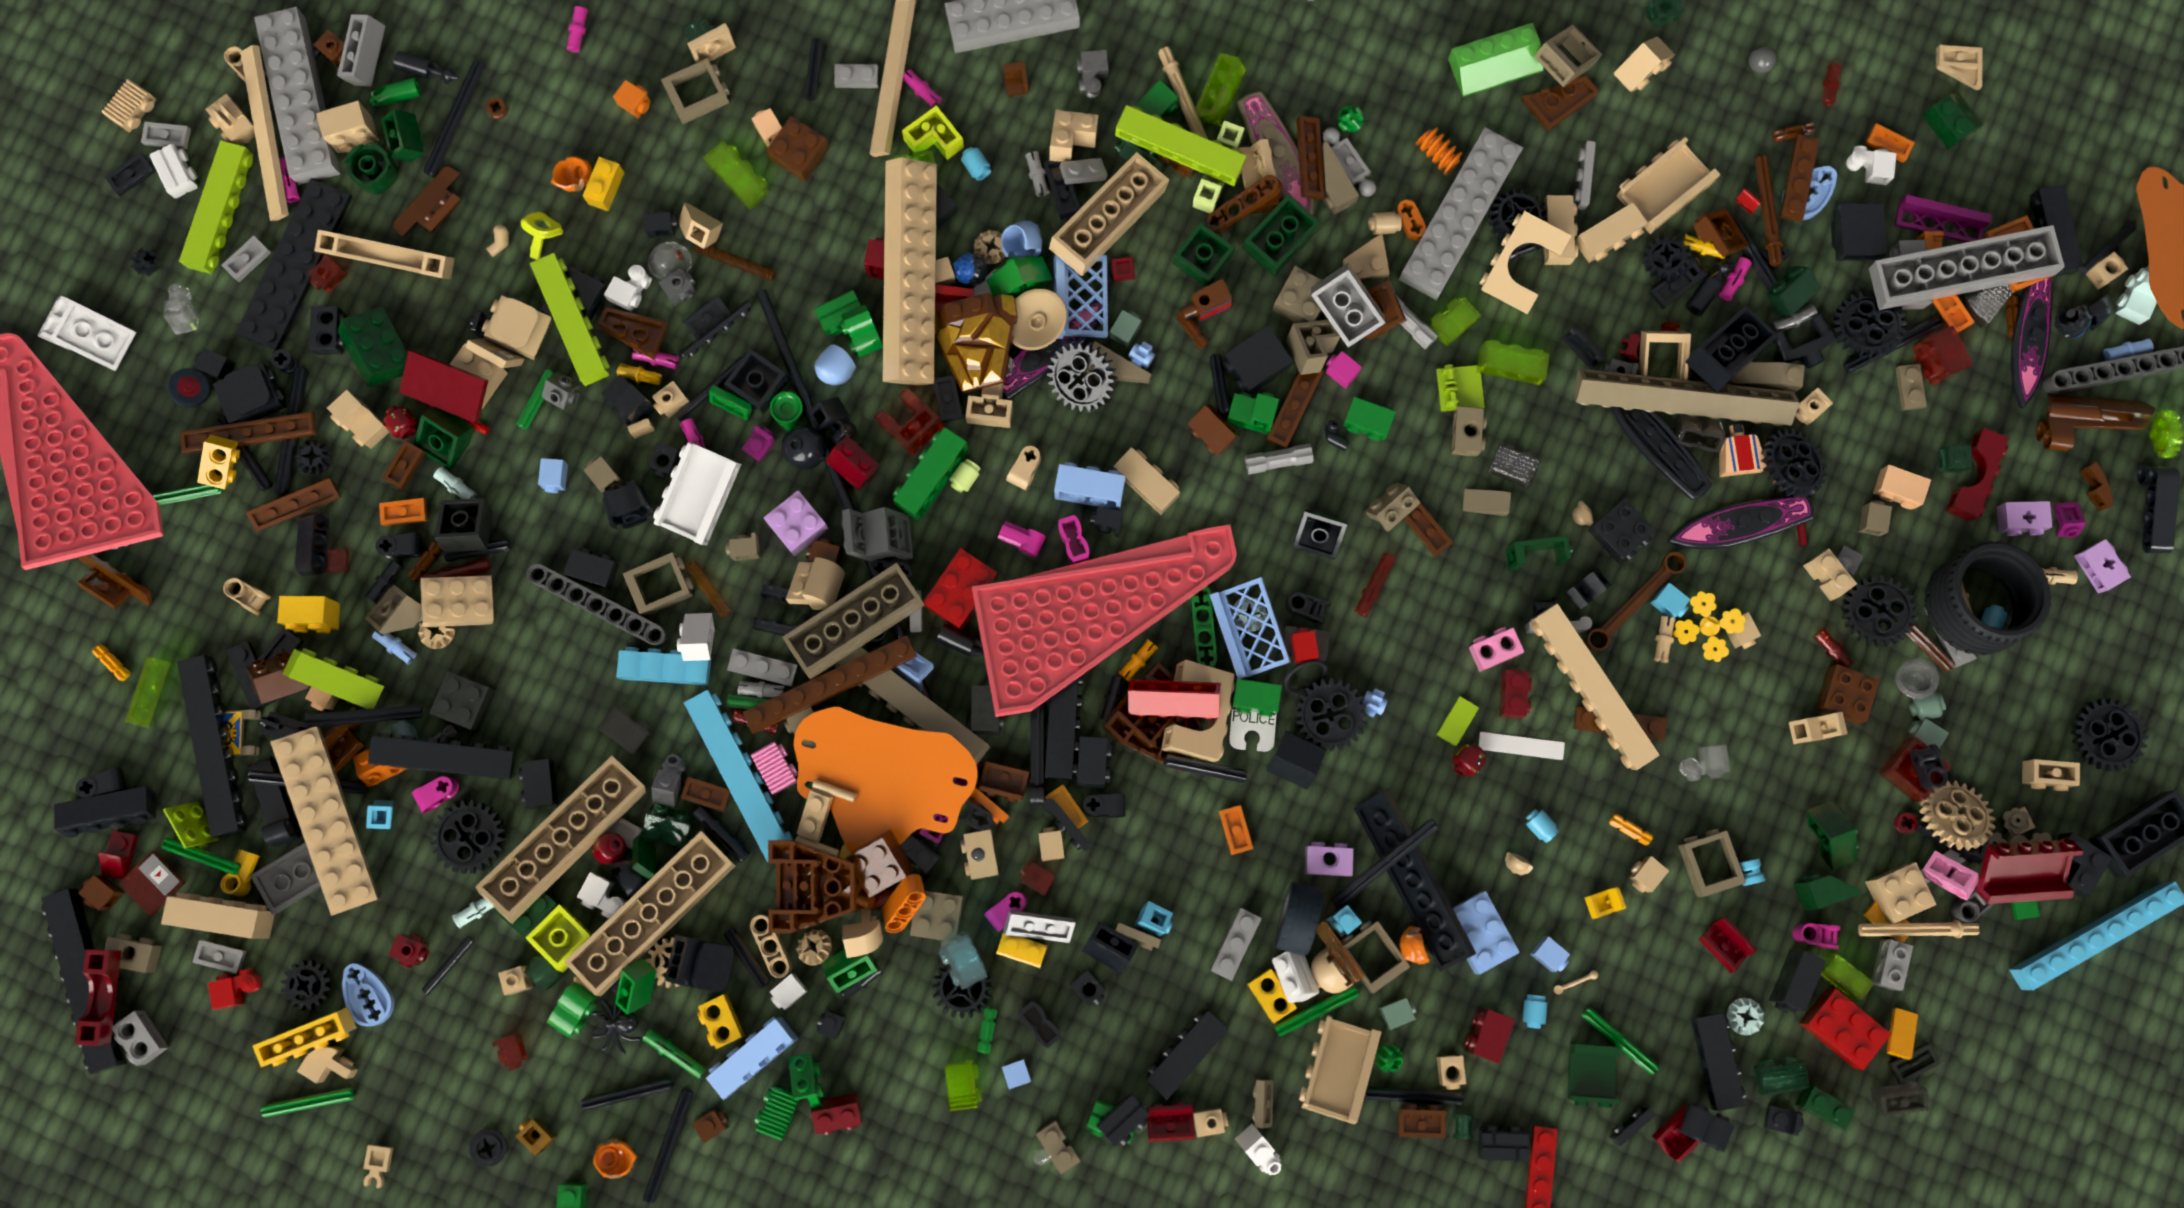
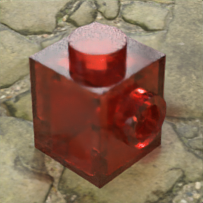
M1031 862L1030 866L1025 864L1019 875L1022 877L1021 883L1045 896L1056 877Z

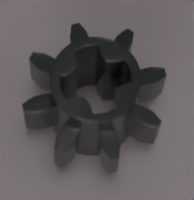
M140 248L137 253L130 257L134 260L131 267L138 272V275L146 273L150 277L160 268L157 264L160 257H157L152 249L145 251L143 248Z

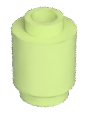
M966 459L964 463L961 462L949 479L952 482L950 486L960 493L963 490L968 492L979 476L978 472L981 468L974 462Z

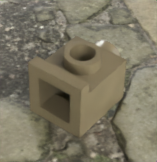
M751 533V538H748V535H737L735 539H730L729 542H726L727 555H730L733 561L760 559L758 535Z

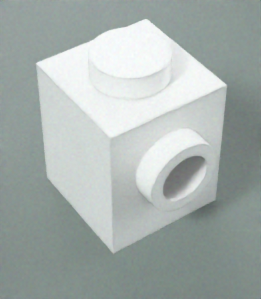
M792 973L770 991L773 996L770 999L778 1009L782 1007L785 1010L806 994L808 990L798 977Z

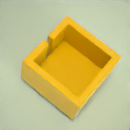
M279 596L277 623L284 625L285 629L294 630L295 633H308V630H316V633L324 634L330 633V630H339L340 603L325 596Z

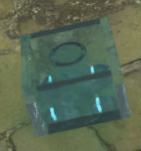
M967 930L941 942L939 954L945 965L950 964L952 968L950 976L955 986L960 984L963 990L988 977L987 970Z

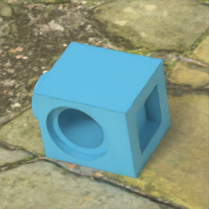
M1668 583L1661 588L1650 604L1670 619V617H1682L1688 610L1687 603L1691 599L1671 583Z

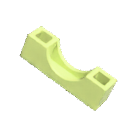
M1224 121L1217 141L1229 149H1238L1243 138L1244 128ZM1204 174L1194 196L1192 207L1212 213L1215 210L1225 182Z

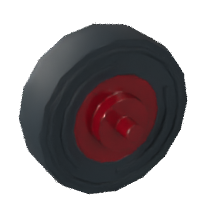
M183 368L176 371L170 376L167 384L171 400L185 408H194L202 405L210 393V383L207 377L193 368Z

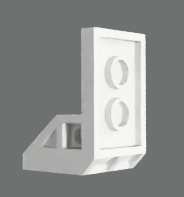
M60 296L57 298L37 336L116 371L136 332L68 298Z

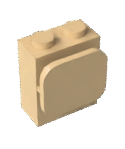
M501 295L500 300L495 299L490 311L493 312L491 320L486 319L483 325L484 339L535 360L552 317L518 300Z

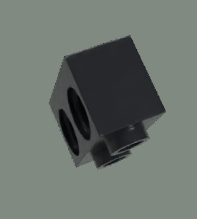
M311 306L309 349L316 355H343L345 345L338 334V328L341 319L347 316L338 306ZM333 316V320L326 324L327 319ZM332 337L331 343L325 345L326 340Z

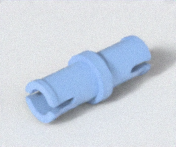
M2151 339L2134 343L2128 341L2124 342L2121 346L2104 349L2103 355L2105 361L2153 352L2154 347Z
M374 632L372 635L373 639L387 648V652L390 654L394 653L407 665L412 662L411 658L414 660L417 656V653L404 645L399 637L395 638L390 633L382 634L380 632Z

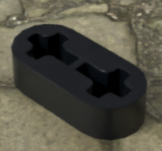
M876 560L869 567L868 575L872 579L878 575V572L874 571L877 567H880L881 571H885L895 563L899 565L907 579L911 577L912 571L910 566L904 562Z

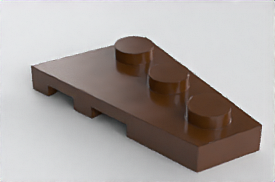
M1583 76L1573 80L1565 87L1560 85L1551 89L1546 88L1538 93L1522 96L1521 100L1547 132H1549L1596 97L1599 91L1587 76Z
M608 307L604 308L598 321V328L653 360H655L669 328L666 321Z

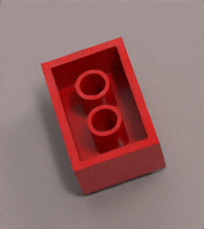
M960 548L923 601L924 607L956 629L962 631L976 611L972 586L995 583L998 579V573Z
M1826 988L1799 1023L1852 1068L1859 1070L1866 1068L1891 1035V1033L1835 988Z

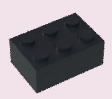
M1080 736L1077 788L1104 789L1105 784H1109L1110 767H1106V761L1110 762L1112 744H1107L1108 738Z

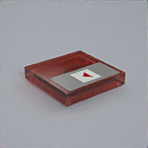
M151 851L119 885L149 916H153L166 903L167 896H173L186 882L156 851Z

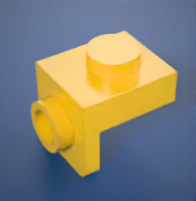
M1619 887L1603 890L1584 897L1592 919L1626 909Z

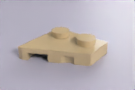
M1939 45L1936 48V69L1975 90H1979L1982 87V48Z
M1383 234L1378 235L1343 259V266L1349 263L1360 281L1389 277L1390 273Z

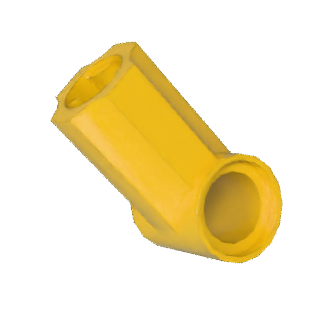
M239 849L235 862L240 863L241 868L238 874L233 875L229 873L223 877L220 884L223 892L237 897L246 896L251 890L250 875L253 874L260 856ZM238 881V886L234 889V885Z

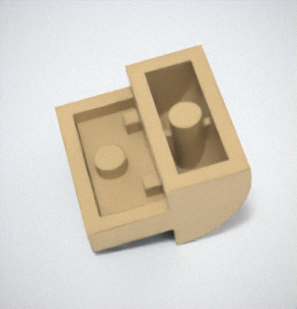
M815 557L814 562H799L786 600L789 604H809L813 610H825L836 602L845 572L839 565L824 558Z

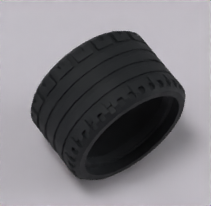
M2001 541L1980 542L1941 565L1930 577L1931 581L1928 582L1925 591L1927 616L1937 634L1944 641L1948 642L1950 646L1967 654L1992 655L2024 640L2042 627V624L2046 621V616L2049 615V608H2051L2050 600L2052 598L2049 581L2039 563L2031 555L2027 554L2026 551L2019 549V547L2013 546L2010 543H2002ZM1966 569H1976L1994 576L2007 590L2013 607L2012 620L2007 629L1991 627L1981 622L1967 607L1961 588L1962 578Z

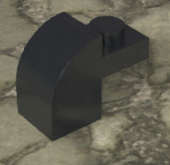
M1597 568L1565 593L1572 604L1580 610L1607 590L1612 584L1600 569Z

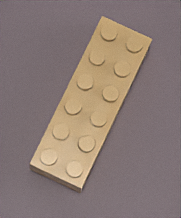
M1136 152L1052 237L1049 249L1079 275L1083 276L1165 192L1169 179Z

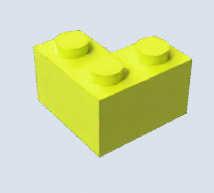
M937 105L902 130L904 141L916 156L935 144L946 160H948L964 148L963 138Z

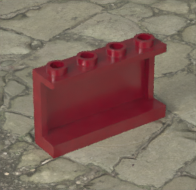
M2068 838L2035 842L2020 841L2019 843L2000 842L1987 845L1976 892L1988 904L2072 898L2074 890L2067 884L2073 856L2083 855L2084 850L2074 840Z

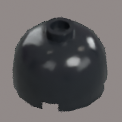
M798 425L791 428L785 434L781 449L784 458L789 464L799 469L809 470L823 462L825 450H827V442L823 433L818 431L817 428L808 425Z
M632 857L619 858L610 863V866L615 867L611 872L619 892H625L628 896L624 898L625 902L649 881V879L632 869Z

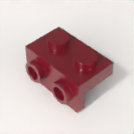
M1726 916L1712 922L1698 939L1730 973L1735 972L1747 956L1755 953L1757 950L1751 941Z
M1179 1102L1172 1106L1154 1104L1151 1107H1147V1111L1150 1114L1147 1117L1149 1120L1147 1123L1148 1142L1195 1139L1192 1104Z
M1685 1104L1652 1135L1665 1154L1677 1163H1680L1700 1143L1677 1131L1687 1107Z

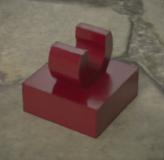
M1631 334L1630 339H1621L1623 345H1628L1627 349L1618 350L1621 356L1628 357L1631 362L1639 363L1641 336L1639 334Z

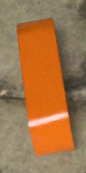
M1403 200L1399 203L1396 214L1401 215L1402 228L1406 236L1414 241L1420 240L1426 231L1425 222L1416 204L1411 200ZM1404 207L1411 209L1409 216L1406 212L1402 213ZM1413 224L1416 228L1420 227L1419 234L1415 231L1411 232Z

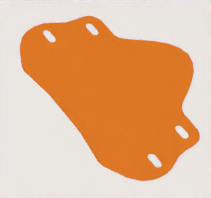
M2147 167L2138 180L2136 191L2143 215L2147 241L2149 286L2160 309L2168 320L2177 327L2184 329V321L2181 310H2184V185L2161 168ZM2163 176L2167 179L2168 189H2165L2163 186Z
M831 707L810 714L801 721L795 733L794 749L798 761L797 790L801 796L806 799L808 798L809 792L812 789L807 788L805 783L807 781L814 782L815 779L857 794V799L854 803L833 796L830 807L839 833L850 852L889 830L892 831L900 845L917 829L923 828L939 833L952 831L957 823L962 805L972 794L976 786L977 766L975 760L961 743L947 733L913 730L865 718L841 707ZM802 741H813L816 743V747L813 749L804 747ZM953 778L966 779L968 784L966 786L954 784ZM934 814L944 815L948 817V821L946 823L935 821L933 816Z

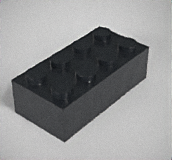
M1745 306L1698 346L1685 363L1716 392H1719L1765 351L1777 338L1778 334L1751 309Z
M2176 790L2161 792L2089 838L2095 847L2112 857L2107 867L2114 877L2130 876L2184 841V801Z

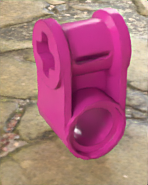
M441 776L415 789L412 795L421 812L427 813L455 797L460 790V785L454 778Z
M1012 892L989 909L984 916L1000 932L1005 926L1009 910L1023 911L1027 906V898L1022 892ZM1012 897L1021 898V901L1019 902V904L1021 905L1020 908L1018 906L1013 907L1011 905L1013 903Z
M1799 923L1793 928L1792 934L1794 940L1798 943L1838 950L1837 936L1841 927L1828 924ZM1805 928L1810 932L1808 939L1804 937L1803 932Z

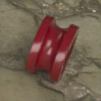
M1901 813L1894 818L1893 824L1898 832L1910 833L1916 830L1918 821L1911 813ZM1909 819L1910 824H1907L1906 827H1902L1901 822H1904V820Z

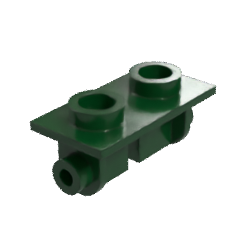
M1119 138L1122 140V143L1118 142L1114 148L1117 151V155L1129 160L1137 152L1155 166L1152 162L1153 160H1158L1155 156L1156 153Z

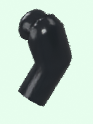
M1330 420L1324 428L1326 440L1331 445L1345 451L1349 441L1339 436V423L1335 420Z

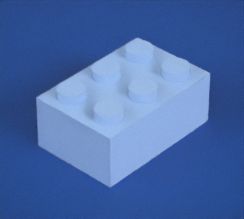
M1065 462L1064 465L1059 464L1054 489L1055 499L1120 511L1125 486V476L1121 475V472L1109 470L1108 473L1101 472L1099 468L1087 466L1084 469L1070 462Z
M1486 891L1479 892L1452 907L1477 953L1467 958L1474 974H1482L1520 953Z

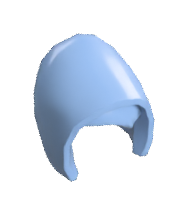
M1032 221L1016 222L1007 227L1002 234V249L1007 258L1015 256L1024 258L1029 255L1037 257L1042 251L1041 232L1038 224Z
M835 344L829 345L815 361V372L818 378L832 386L846 383L856 368L849 354Z

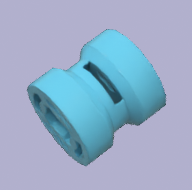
M1759 858L1739 863L1746 881L1743 886L1766 881L1764 874L1760 871L1761 862Z

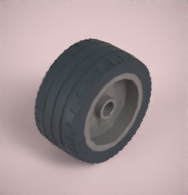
M1291 882L1277 927L1276 948L1298 955H1308L1319 922L1323 890L1307 886L1306 884Z

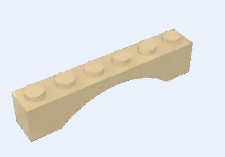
M318 230L314 250L320 253L450 280L455 258L323 230Z

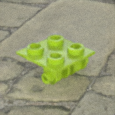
M1452 364L1445 365V368L1436 369L1441 412L1455 411L1457 406L1485 408L1480 365L1453 367Z
M198 801L163 809L184 848L195 846L199 849H204L208 846L207 843L219 840V838L210 836L207 817Z

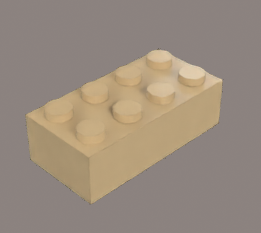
M177 893L176 897L167 896L161 924L251 939H270L274 915L271 914L270 910H267L268 907L266 905L246 904V902L203 897L191 893Z

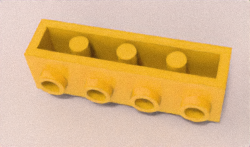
M346 1007L253 1045L261 1067L271 1063L275 1067L286 1062V1057L293 1055L295 1059L307 1054V1049L311 1047L317 1050L329 1045L328 1041L335 1038L337 1042L349 1037V1032L356 1029V1025L349 1007Z

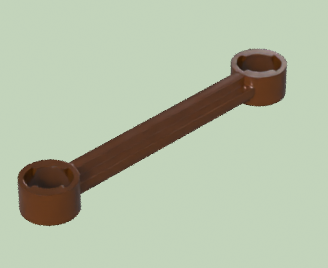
M1671 552L1666 555L1661 561V568L1602 627L1593 629L1586 635V647L1592 652H1600L1607 648L1610 643V637L1671 576L1678 575L1685 570L1687 561L1684 555L1679 552ZM1673 556L1678 559V571H1672L1668 568V557ZM1594 632L1601 634V648L1594 647L1590 642L1591 634Z

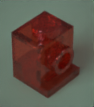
M324 254L322 256L323 259L308 274L312 277L310 282L318 290L323 288L329 293L347 274Z
M520 1033L492 1042L493 1047H499L497 1051L501 1064L504 1063V1066L508 1067L509 1071L522 1067V1062L528 1060Z

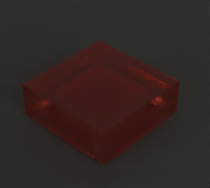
M328 550L325 573L349 572V550Z

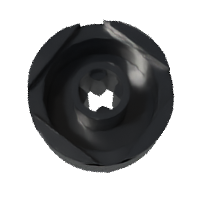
M630 481L623 487L611 488L603 492L604 498L602 503L610 526L613 529H617V526L621 525L623 529L636 527L647 521L646 517L649 514L651 517L654 514L645 487L638 485L637 481Z

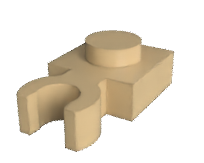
M373 1144L367 1146L363 1169H368L370 1172L364 1179V1186H370L372 1178L377 1180L376 1188H381L384 1185L382 1172H388L390 1169L393 1147Z

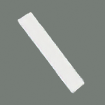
M1480 732L1479 746L1483 750L1563 760L1564 742Z

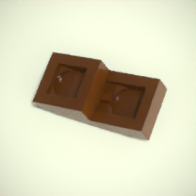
M2094 462L2080 470L2079 472L2092 488L2086 495L2100 512L2113 505L2111 490L2098 463Z

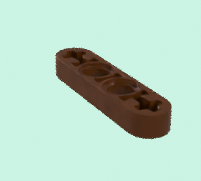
M1273 175L1263 177L1210 213L1206 221L1208 228L1216 233L1225 231L1277 196L1282 190L1281 181ZM1270 182H1273V183H1274L1272 190L1269 189V187H1270L1269 183H1270ZM1252 193H1257V201L1249 203V196ZM1234 205H1239V213L1232 216L1231 208ZM1216 218L1220 219L1219 226L1214 225L1216 224Z

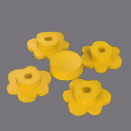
M1700 591L1697 596L1691 598L1690 603L1694 607L1693 612L1696 614L1700 613L1705 618L1701 620L1699 626L1693 624V621L1687 619L1685 622L1679 620L1675 623L1676 630L1673 634L1684 645L1689 641H1696V635L1700 631L1706 636H1711L1708 642L1702 646L1705 650L1704 657L1707 660L1714 659V661L1719 662L1722 657H1726L1729 654V649L1725 646V640H1719L1714 635L1719 632L1720 627L1726 629L1729 634L1734 633V631L1741 633L1745 628L1743 623L1746 622V617L1741 615L1739 609L1734 608L1730 612H1723V618L1719 622L1716 618L1710 616L1711 610H1715L1717 607L1716 603H1714L1715 595L1712 593L1705 594V592Z

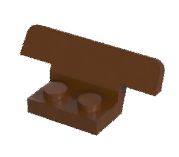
M449 166L444 167L394 221V229L404 237L414 224L418 222L432 234L461 202L460 198L447 190L460 173Z

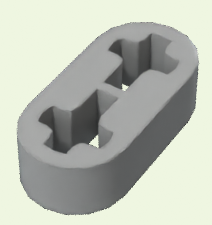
M916 590L923 602L922 590ZM923 607L910 615L911 632H922Z

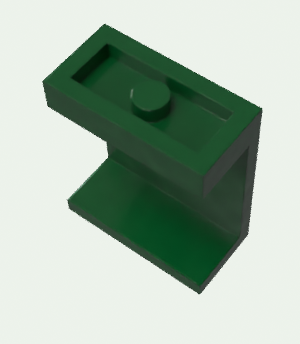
M1568 536L1514 542L1505 550L1508 571H1518L1526 564L1525 552L1554 549L1556 565L1560 566L1571 558L1573 554L1571 541L1568 542Z
M1570 1043L1568 1099L1575 1101V1105L1589 1106V1102H1598V1107L1612 1108V1104H1619V1099L1615 1098L1616 1056L1621 1057V1047Z

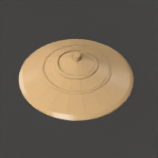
M1032 289L1022 293L1015 299L1018 316L1017 324H1014L1012 332L1014 336L1013 344L1025 350H1038L1052 344L1061 335L1066 325L1067 311L1063 300L1056 293L1047 289Z

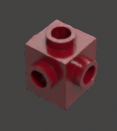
M411 933L410 936L397 934L388 956L398 959V964L412 968V965H421V963L426 961L429 955V943L423 941V936Z

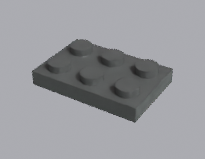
M306 842L250 875L272 915L278 914L321 887Z

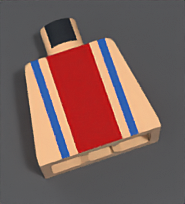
M1743 424L1729 426L1731 437H1727L1720 442V477L1763 472V468L1767 465L1761 462L1765 456L1761 454L1762 448L1756 434L1744 435Z

